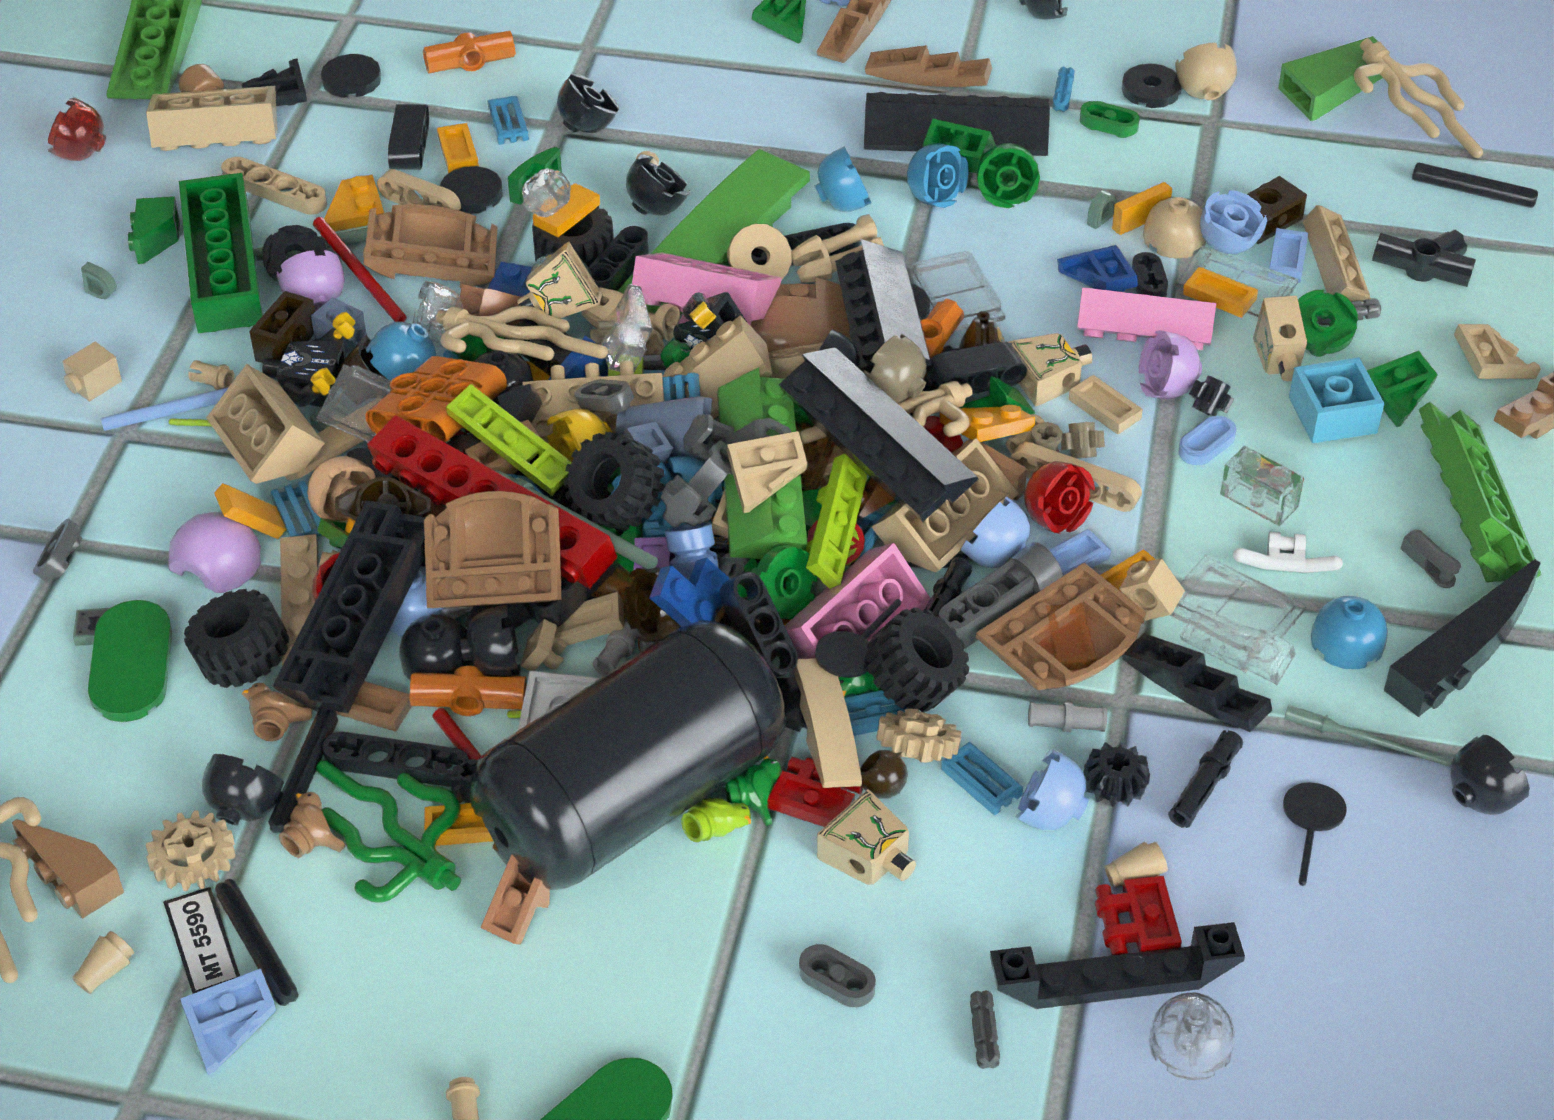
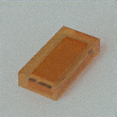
M1082 603L1070 609V614H1076V618L1060 629L1055 611L1066 604L1046 606L1047 616L1050 621V641L1055 659L1069 670L1087 668L1096 662L1097 658Z

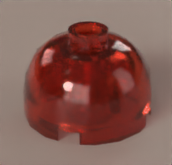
M73 97L65 103L70 106L67 112L59 111L54 120L48 137V143L53 145V148L48 149V152L69 161H82L90 157L95 151H101L106 141V135L103 134L104 124L99 112L88 103Z

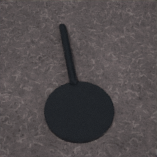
M896 599L861 635L847 631H838L823 636L818 641L815 649V657L818 664L828 673L839 677L852 678L867 673V666L870 664L865 659V653L869 650L867 648L869 642L867 638L902 604L901 600Z
M1311 782L1293 786L1287 791L1283 800V809L1286 816L1294 824L1307 829L1298 880L1300 886H1305L1307 883L1315 831H1327L1336 828L1343 822L1347 812L1346 803L1337 791L1329 786Z

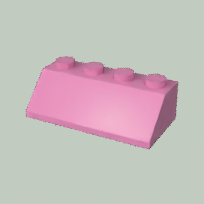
M662 252L636 256L630 295L642 297L641 303L660 306L661 302L673 304L679 308V311L683 312V307L694 293H703L708 298L728 292L747 323L751 325L752 321L764 319L778 291L782 277Z
M1082 287L1077 328L1078 330H1084L1083 336L1103 338L1104 333L1117 334L1116 340L1125 342H1136L1137 337L1156 338L1158 335L1155 333L1156 331H1167L1187 337L1197 350H1203L1204 345L1211 344L1216 303Z
M894 543L868 550L843 573L841 585L831 589L827 587L785 625L797 651L798 659L816 658L815 649L818 641L829 633L847 631L861 635L896 599H900L902 604L867 638L868 641L902 610L920 608L923 612L931 598Z

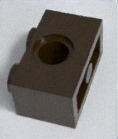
M1281 176L1262 184L1259 188L1247 194L1262 207L1260 213L1263 219L1265 215L1267 218L1265 230L1257 241L1258 245L1276 234V228L1286 229L1303 219L1307 194Z
M284 291L249 331L256 362L263 363L265 358L282 360L289 343L309 341L313 337L314 331L311 315L315 312L313 299L288 291Z

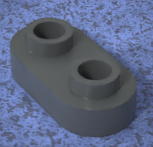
M598 379L582 385L574 393L579 407L590 412L610 411L611 414H618L628 409L630 402L634 399V394L627 381Z
M70 519L63 521L49 538L33 569V573L45 582L51 578L59 579L69 566V562L66 561L68 555L78 547L82 540V537L79 535L81 527Z
M824 944L809 946L801 953L799 958V974L807 985L848 1007H862L873 999L876 979L874 973L867 966ZM816 969H823V970H825V972H823V973H818V972H816V971H814V970H816ZM851 988H858V989H860V990H859V991H851V990H849V989H851Z

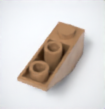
M16 819L12 822L17 836L13 840V845L20 847L27 859L30 858L35 863L33 864L35 872L45 885L51 882L55 886L54 892L66 909L73 907L83 919L124 893L117 868L95 844L37 825L29 826L22 820Z

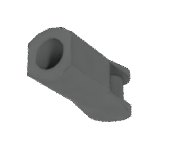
M1417 529L1408 533L1404 537L1400 549L1424 569L1438 586L1443 588L1453 587L1456 582L1454 574H1457L1461 568L1459 561L1444 552L1421 530Z

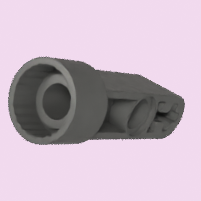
M1033 542L1010 557L1000 568L944 605L939 612V616L946 620V624L949 627L952 626L955 629L956 635L959 639H962L965 645L963 649L978 640L976 638L978 631L1063 577L1061 567L1046 547Z

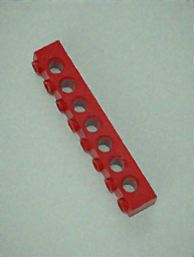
M394 415L367 443L373 456L372 463L381 473L385 475L391 473L398 477L400 482L424 492L436 505L441 503L446 505L455 499L475 493L505 491L533 496L547 505L550 504L558 508L560 570L562 577L571 583L577 581L590 589L617 559L611 538L606 533L397 415Z

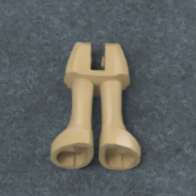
M869 214L862 215L856 220L855 226L839 235L825 240H821L819 236L815 235L791 251V257L795 266H801L797 270L801 283L815 282V277L824 280L832 279V273L837 271L836 260L841 259L848 253L863 250L861 245L854 249L829 256L830 253L842 247L860 242L861 239L884 246L881 237H877V227Z
M601 287L599 288L602 293L600 304L581 311L582 316L596 329H599V321H615V328H624V337L635 343L636 351L639 355L660 354L664 348L663 339L671 341L674 337V327L680 320L679 308L673 304L661 305L654 314L633 304L628 295ZM627 318L646 328L640 330L624 320Z

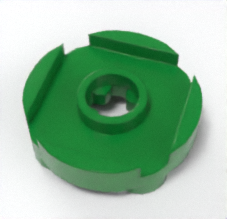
M1313 290L1298 299L1307 339L1306 349L1313 356L1322 357L1326 354H1333L1345 349L1352 342L1356 332L1358 321L1356 308L1348 298L1337 292L1332 295L1330 293H1323L1324 290ZM1320 316L1323 320L1329 318L1331 320L1329 327L1318 325L1317 317Z
M784 544L769 550L763 556L759 565L754 567L751 572L758 575L764 582L780 618L790 620L813 601L815 594H811L810 591L812 581L817 582V576L806 568L810 555L807 551ZM785 576H788V579L785 582L786 589H783V580Z

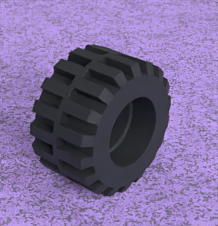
M599 206L560 237H556L532 224L534 254L537 266L541 265L564 244L570 242L580 260L588 269L614 239L612 218L608 216V212L605 209H599Z
M606 432L605 435L598 433L593 435L592 441L585 439L580 443L582 449L580 451L574 450L571 455L574 459L571 464L567 463L565 471L569 472L568 478H564V486L569 488L565 496L567 501L572 502V510L596 524L614 530L616 528L629 530L630 525L634 527L641 525L642 517L649 519L653 514L651 508L653 505L658 507L661 501L657 497L659 492L664 490L665 485L660 483V479L665 477L664 470L657 467L661 461L657 455L652 454L653 450L638 441L613 432ZM620 467L621 478L619 485L608 496L609 479L612 473Z
M239 589L236 592H225L218 598L214 597L209 600L208 604L202 605L197 610L198 613L189 619V626L184 631L186 636L184 638L185 645L205 679H208L213 685L219 684L220 687L228 688L231 685L240 687L247 682L253 683L260 676H266L270 673V669L273 666H278L282 661L281 656L285 655L288 650L286 644L289 643V636L273 604L265 594H260L259 591L254 589L249 592L247 589Z
M912 608L911 610H902L872 636V639L867 644L869 650L865 653V659L870 663L867 669L869 674L874 677V684L877 688L880 687L882 689L883 695L888 700L891 698L895 701V705L900 708L906 706L907 709H918L921 712H927L931 708H935L965 682V676L969 673V666L966 664L969 661L968 653L963 649L965 645L962 639L957 637L955 629L952 626L949 627L946 624V620L942 617H935L933 612L929 610L922 612L920 608Z

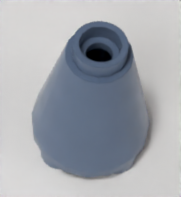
M697 396L630 406L627 410L617 414L616 434L623 435L626 428L657 422L673 447L669 457L693 456L700 459L684 449L683 438L697 415L711 416L712 398ZM709 436L704 440V444H708Z

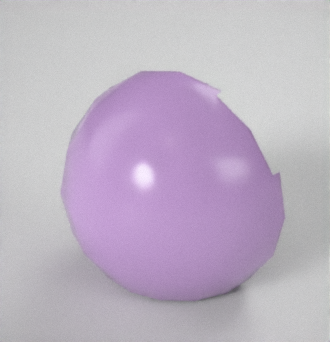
M221 511L197 514L177 529L169 545L168 567L170 571L181 576L184 574V571H189L202 580L205 588L216 593H224L242 586L254 576L261 564V546L250 527L225 517Z

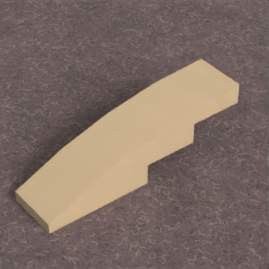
M816 658L798 659L793 673L801 692L800 709L808 728L806 742L823 788L861 786L862 777L856 744L838 676L825 671L818 664Z

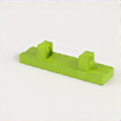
M472 384L446 406L447 414L551 496L564 485V478H568L569 472L565 471L567 463L571 464L572 462ZM537 454H539V458L536 459L532 464H529V462Z
M846 454L834 458L828 485L818 491L816 501L822 505L814 539L807 543L805 550L810 554L806 568L819 577L822 583L829 589L841 585L867 479V474Z

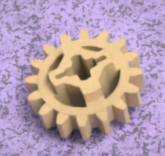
M905 709V712L898 711L897 715L888 712L886 717H880L876 739L882 741L881 746L892 747L891 752L898 754L900 757L913 758L920 762L928 763L932 762L933 759L941 761V756L952 759L953 755H957L962 732L956 730V725L945 724L946 720L938 714H928L920 712L918 709Z
M194 810L191 818L186 819L182 813H178L177 821L174 823L165 819L162 821L164 830H153L151 832L153 841L146 843L148 852L146 858L150 871L154 872L155 879L158 882L165 879L167 887L170 889L176 886L177 883H181L183 891H188L191 883H197L200 889L205 888L204 880L208 878L215 882L219 881L218 871H229L231 867L228 859H233L236 856L232 831L227 829L226 821L220 820L216 822L213 813H209L204 819L200 818L198 810Z

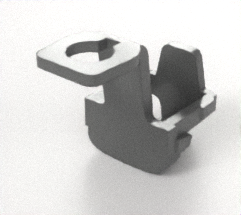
M699 414L693 419L690 428L685 433L683 443L684 449L688 453L706 462L710 458L709 449L719 441L728 445L769 437L766 432L770 429L775 430L779 435L791 433L789 427L771 418H765L763 420H754L734 432V427L715 421L710 415ZM709 436L708 444H704V440ZM720 453L721 459L725 463H730L728 456Z
M719 441L709 449L710 458L689 482H685L677 475L664 486L663 494L661 495V499L666 505L663 519L672 527H677L681 523L696 526L703 522H708L712 518L716 508L708 501V498L728 474L733 475L730 463H725L721 459L720 453L728 456L727 445L724 442Z

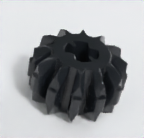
M1121 741L1116 747H1112L1105 742L1101 750L1092 749L1089 759L1084 764L1083 773L1087 792L1095 793L1097 802L1105 799L1109 800L1112 808L1119 801L1129 807L1133 799L1141 800L1150 781L1147 756L1138 755L1136 746L1129 749L1124 748Z

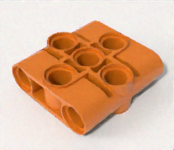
M431 356L414 372L401 374L392 379L390 382L391 391L366 412V422L370 429L377 434L394 415H397L446 443L460 429L464 428L447 414L446 406L470 384L493 401L506 389L507 379L498 367L491 364Z

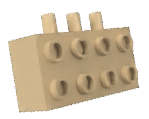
M622 361L619 364L620 375L599 377V365L597 363H588L585 365L586 378L565 379L564 367L554 365L551 367V380L523 382V385L531 384L541 397L543 403L531 424L541 439L548 443L547 436L553 433V424L547 426L550 416L570 409H581L574 396L575 391L582 385L598 379L627 381L634 394V399L630 402V406L663 402L662 373L634 374L633 362ZM610 411L592 412L602 422L605 421L613 433H616L617 414H611Z

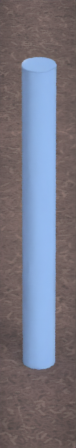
M228 388L102 417L103 429L107 431L215 405Z

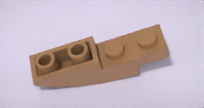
M1554 372L1541 378L1535 391L1499 408L1493 421L1520 438L1530 435L1537 439L1554 428Z

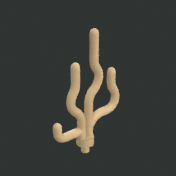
M1369 38L1361 42L1360 48L1364 51L1362 59L1367 65L1360 66L1355 70L1354 80L1364 93H1370L1374 87L1367 77L1380 74L1388 84V96L1392 104L1399 111L1410 116L1430 138L1439 136V128L1419 107L1407 101L1401 95V87L1414 100L1438 111L1446 128L1472 157L1480 158L1483 155V149L1456 120L1452 108L1456 111H1461L1464 108V102L1451 88L1449 79L1439 68L1427 63L1403 65L1389 56V51L1381 42L1373 43ZM1425 75L1432 78L1436 82L1440 94L1449 104L1436 95L1420 89L1410 77Z
M450 307L447 311L440 310L436 315L437 323L443 324L445 330L441 335V345L445 349L456 353H462L466 350V343L461 338L472 335L482 338L483 343L494 351L524 354L546 361L554 357L552 348L523 340H548L565 350L603 359L608 355V350L603 345L564 335L563 333L567 332L570 328L567 320L547 315L535 307H510L491 316L470 315L465 309ZM518 319H527L536 322L539 326L518 327L507 325V323Z
M951 381L940 385L936 390L922 391L916 398L908 397L905 401L897 404L908 414L913 413V418L922 427L925 425L928 416L938 412L942 413L953 421L944 426L943 432L946 436L953 437L966 431L970 424L969 417L959 407L965 404V398L972 395V389L967 383L960 385L957 381ZM817 426L802 430L799 433L801 442L804 444L827 437Z
M15 797L0 805V824L17 813H22L25 822L29 826H36L41 821V815L37 806L32 800L25 797ZM0 842V858L9 860L12 865L10 888L22 919L25 922H33L37 918L38 912L27 887L29 872L27 857L20 847ZM0 930V975L4 982L13 983L18 978V971L3 933Z

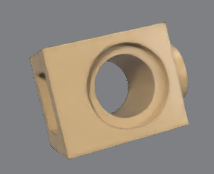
M1162 558L1148 562L1139 561L1133 564L1128 569V575L1119 588L1125 596L1146 612L1145 621L1171 615L1185 592Z

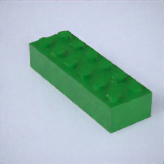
M243 173L179 181L190 297L198 334L254 326L263 316Z

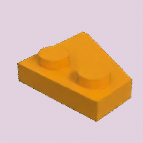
M373 174L356 176L341 181L324 218L335 232L367 226L370 209L376 208V215L384 213Z
M1017 405L959 408L969 417L970 423L966 431L961 434L971 440L976 438L979 442L1032 431V428L1035 426V417L1024 412ZM940 413L941 424L946 425L953 422Z

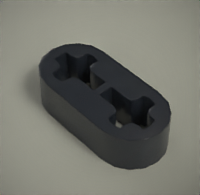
M1142 252L1135 255L1132 261V269L1137 275L1138 287H1135L1137 294L1167 297L1168 280L1160 257L1150 252Z

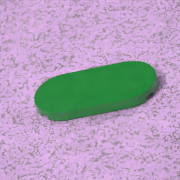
M145 600L122 602L108 609L96 624L88 694L93 708L97 709L102 713L103 717L111 721L129 722L141 719L148 715V710L154 706L157 708L165 698L172 627L167 612L158 604Z
M641 1058L614 1060L595 1072L540 1120H667L672 1107V1086L666 1073L659 1066Z

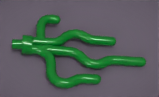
M325 760L318 762L316 771L319 775L343 792L359 801L374 802L382 807L384 831L393 841L400 845L368 847L363 844L359 830L350 821L329 807L322 809L328 826L344 837L348 851L356 859L365 863L397 862L405 867L387 884L381 887H376L364 879L358 880L354 887L358 895L375 903L390 901L417 877L436 890L446 887L454 891L459 887L461 878L455 874V864L441 855L435 847L440 835L449 829L459 817L460 803L452 791L440 786L425 785L408 773H401L397 777V784L414 797L423 801L439 802L445 807L444 812L424 831L420 840L399 825L397 802L388 791L380 787L361 785L330 762Z

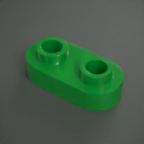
M1089 101L1081 106L1079 120L1083 126L1090 130H1098L1120 138H1127L1138 132L1140 116L1131 109L1101 101Z

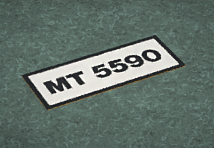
M211 887L163 902L192 994L240 976Z

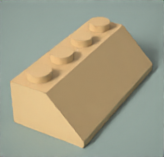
M275 86L152 94L146 111L151 147H160L163 151L175 150L183 145H191L192 148L199 149L208 147L212 143H222L223 146H236L240 144V141L266 144L271 142V139H276L277 135Z
M248 364L245 365L206 417L250 481L256 484L304 471L309 463L317 458L322 446L325 444L280 384Z
M976 438L952 452L979 479L955 502L951 503L946 500L924 522L904 504L901 506L897 503L872 526V529L885 545L891 543L896 545L906 561L932 572H938L961 550L966 540L970 541L976 536L973 532L975 528L999 502L1003 504L1005 497L1008 496L1013 500L1019 494Z

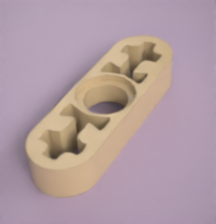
M389 169L377 181L380 193L386 199L395 203L431 205L458 211L461 209L459 198L451 190L404 172ZM414 190H416V191L423 197V199H421V198L415 193Z

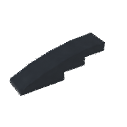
M1143 633L1122 655L1125 662L1184 702L1248 732H1251L1272 711L1270 698L1239 688L1237 676L1207 666L1204 653Z

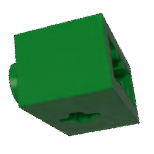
M932 119L922 146L940 143L958 147L961 150L959 151L961 157H966L968 171L977 174L981 158L987 150L996 144L990 131Z

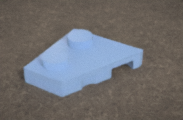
M261 969L180 999L208 1075L214 1073L276 1011Z

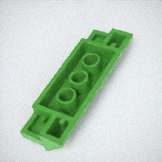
M758 367L719 387L717 391L719 422L734 427V432L754 420L771 418L789 427L791 432H796L793 401L779 386L784 379L760 377ZM772 429L766 432L769 436L779 435L778 432ZM731 474L726 476L724 479L730 557L762 559L769 550L780 544L806 550L807 534L801 475H798L747 513H743L734 476Z
M1428 402L1418 409L1424 422L1421 424V429L1430 440L1432 445L1430 452L1440 465L1442 470L1440 477L1449 488L1452 496L1450 497V502L1461 518L1460 528L1472 546L1470 553L1480 566L1486 582L1506 581L1533 561L1535 557L1481 427L1462 410L1448 417L1435 405ZM1540 569L1538 570L1537 577L1542 575Z

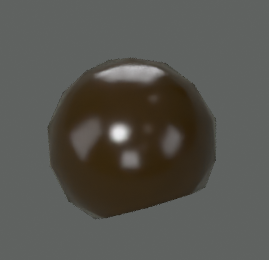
M890 750L874 752L865 760L860 768L862 787L865 791L867 789L871 791L878 799H890L899 794L905 786L908 777L906 764L898 754Z

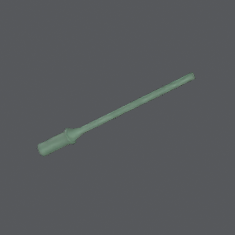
M1291 705L1287 707L1285 720L1320 730L1321 733L1323 731L1339 732L1451 767L1452 759L1339 725L1328 718V715L1323 716Z

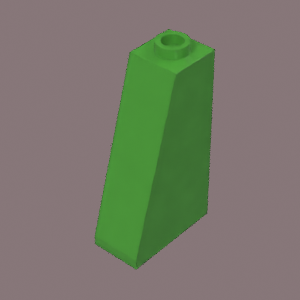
M1373 36L1368 37L1373 43L1379 42ZM1365 39L1283 63L1278 89L1310 121L1317 120L1362 91L1355 83L1354 73L1360 66L1367 65L1362 59L1364 51L1360 48L1361 42ZM1378 74L1367 78L1374 84L1383 77Z

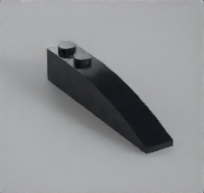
M1536 559L1531 561L1390 665L1384 691L1419 717L1430 708H1438L1444 702L1447 695L1455 689H1463L1470 681L1472 675L1490 659L1514 627L1533 590L1541 563Z

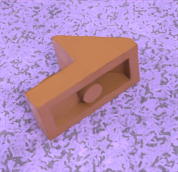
M462 284L457 307L467 310L470 315L491 316L510 307L519 306L517 300L521 297L488 288L482 289ZM523 319L511 321L507 325L514 326Z
M511 854L480 928L513 944L521 945L536 908H548L550 904V889L543 885L542 880L535 877L532 884L528 883L519 873L518 864L520 865V863Z

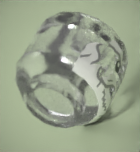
M547 168L540 170L527 180L522 187L523 203L526 209L533 214L545 218L554 215L567 205L570 200V182L560 171Z

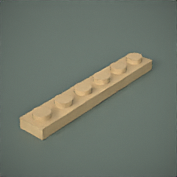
M316 534L280 538L281 621L289 636V643L286 644L288 650L282 656V666L315 603L312 595V584L319 568ZM283 694V695H284L285 697H287L290 701H292L295 705L300 706V707H307V706H305V705H303V704L297 702L296 700H294V699H292V698L286 696L285 694Z

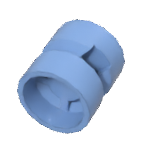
M703 522L696 526L684 524L665 530L668 551L675 554V558L670 561V565L678 570L686 579H690L696 560L707 557L718 567L717 555L710 551V548L715 544L712 523Z

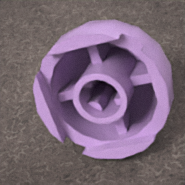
M314 250L306 251L284 261L281 264L282 272H277L276 274L282 293L288 291L313 299L315 312L332 297L337 299L342 293L345 278L338 255L331 251L324 250L325 256H315Z
M1158 330L1155 332L1158 334L1156 338L1149 337L1141 352L1139 373L1145 374L1146 384L1140 383V386L1146 396L1159 399H1175L1188 393L1193 387L1195 381L1201 375L1202 364L1197 348L1187 337Z

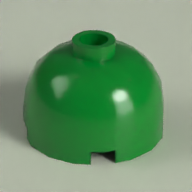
M1014 143L998 144L987 150L979 162L976 174L978 186L984 198L993 205L1003 208L1014 207L1012 204L1029 201L1037 191L1040 181L1038 163L1031 152L1021 145Z

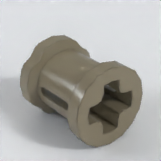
M1049 422L1035 425L1031 433L1034 444L1060 453L1058 444L1062 441L1063 432L1059 426Z

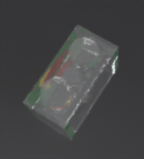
M1244 445L1225 464L1220 495L1280 527L1299 507L1304 477Z

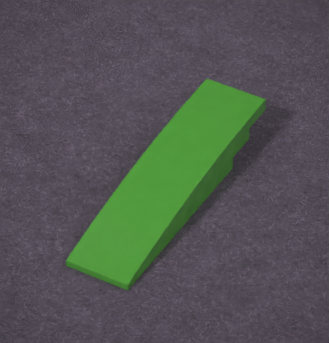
M202 0L131 1L106 93L107 98L151 99L152 94L171 92L188 48Z
M758 149L712 190L651 254L663 252L730 266L727 259V249L731 239L741 229L753 224H767L773 227V223L791 208V197L810 182V171ZM632 274L618 292L628 295L630 301L636 306L655 314L660 306L641 303L642 297L630 295ZM627 318L624 320L640 329L646 328Z

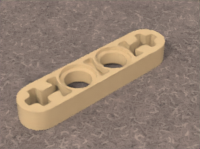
M243 157L228 158L221 165L223 175L243 173L245 188L248 193L309 215L321 213L327 207L324 188L314 183ZM260 179H267L264 182H255ZM283 189H293L288 192H281Z
M1021 442L1010 456V459L1027 468V478H1030L1043 464L1046 465L1055 461L1072 463L1083 467L1091 474L1092 479L1099 486L1095 487V491L1090 490L1089 500L1119 511L1127 512L1134 509L1142 495L1140 485L1127 476L1031 442Z

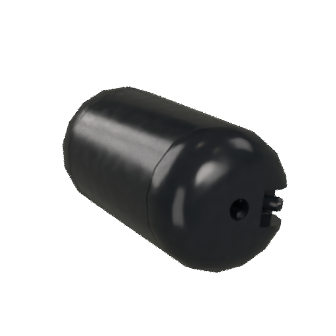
M699 620L678 628L484 753L476 763L470 782V795L474 814L482 818L485 827L494 841L492 848L507 866L512 854L520 863V865L518 864L519 873L528 883L532 884L535 877L542 880L543 885L550 890L565 889L578 884L756 764V762L765 758L776 747L786 722L783 695L776 676L757 648L730 626L716 621Z

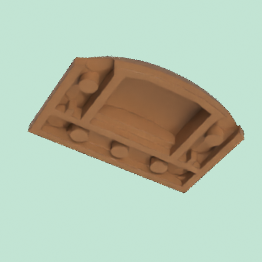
M392 205V212L376 215V208L370 209L363 264L379 274L394 280L395 273L409 276L460 281V288H462V284L468 286L486 284L491 282L495 275L498 226L491 223V228L488 230L475 223L477 216L450 208L431 205Z
M816 277L815 284H780L764 319L752 321L750 325L766 342L768 352L824 342L832 329L844 334L846 337H850V328L841 286Z
M488 491L455 499L447 503V508L437 515L436 518L434 514H430L424 519L427 608H459L562 600L558 508L553 505H547L543 501L526 494Z
M1083 563L978 631L976 638L1036 690L1057 689L1091 678L1114 663L1128 650L1137 638L1141 623L1144 624L1146 612L1086 563Z

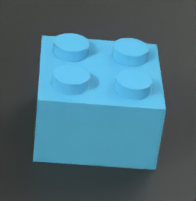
M1359 357L1294 367L1289 399L1312 443L1378 433L1384 402Z

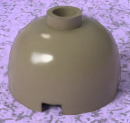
M901 334L900 337L894 335L886 341L870 360L875 364L871 373L869 374L865 370L863 372L896 403H901L908 397L916 398L926 385V381L923 380L926 372V360L922 350L904 334Z

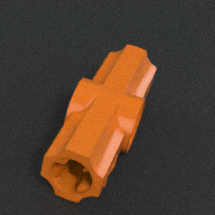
M511 31L479 37L472 33H462L453 42L427 46L423 49V58L428 74L460 67L466 71H476L483 67L486 62L511 58L516 55Z
M946 298L944 301L938 302L927 318L921 320L930 358L942 352L943 346L964 319V310L957 305L956 301Z
M462 666L454 674L413 673L410 679V705L450 707L451 710L462 716L478 715L483 711V708L522 710L527 678L526 676L489 677L483 675L475 666Z

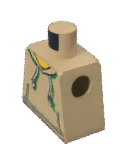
M567 242L528 275L525 283L530 293L519 298L517 302L519 306L535 307L542 309L547 315L564 318L600 304L602 293L570 242Z
M1296 295L1263 298L1253 336L1265 373L1269 375L1280 374L1281 379L1284 381H1292L1294 367L1301 366L1307 345Z
M1058 333L1009 341L1027 367L1025 378L1018 384L1035 407L1069 392L1070 389L1080 383L1081 367L1092 363V353L1086 344L1071 348L1064 337Z
M868 789L817 833V858L867 885L875 884L887 872H890L901 881H905L911 876L916 867V861L906 855L909 841L907 827Z

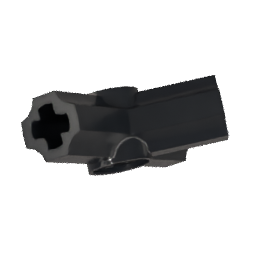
M1455 229L1451 232H1445L1434 239L1420 238L1415 240V242L1380 233L1372 261L1404 269L1407 275L1416 281L1426 282L1436 278L1468 287L1476 259L1463 256L1467 251L1468 245L1465 243L1464 235Z

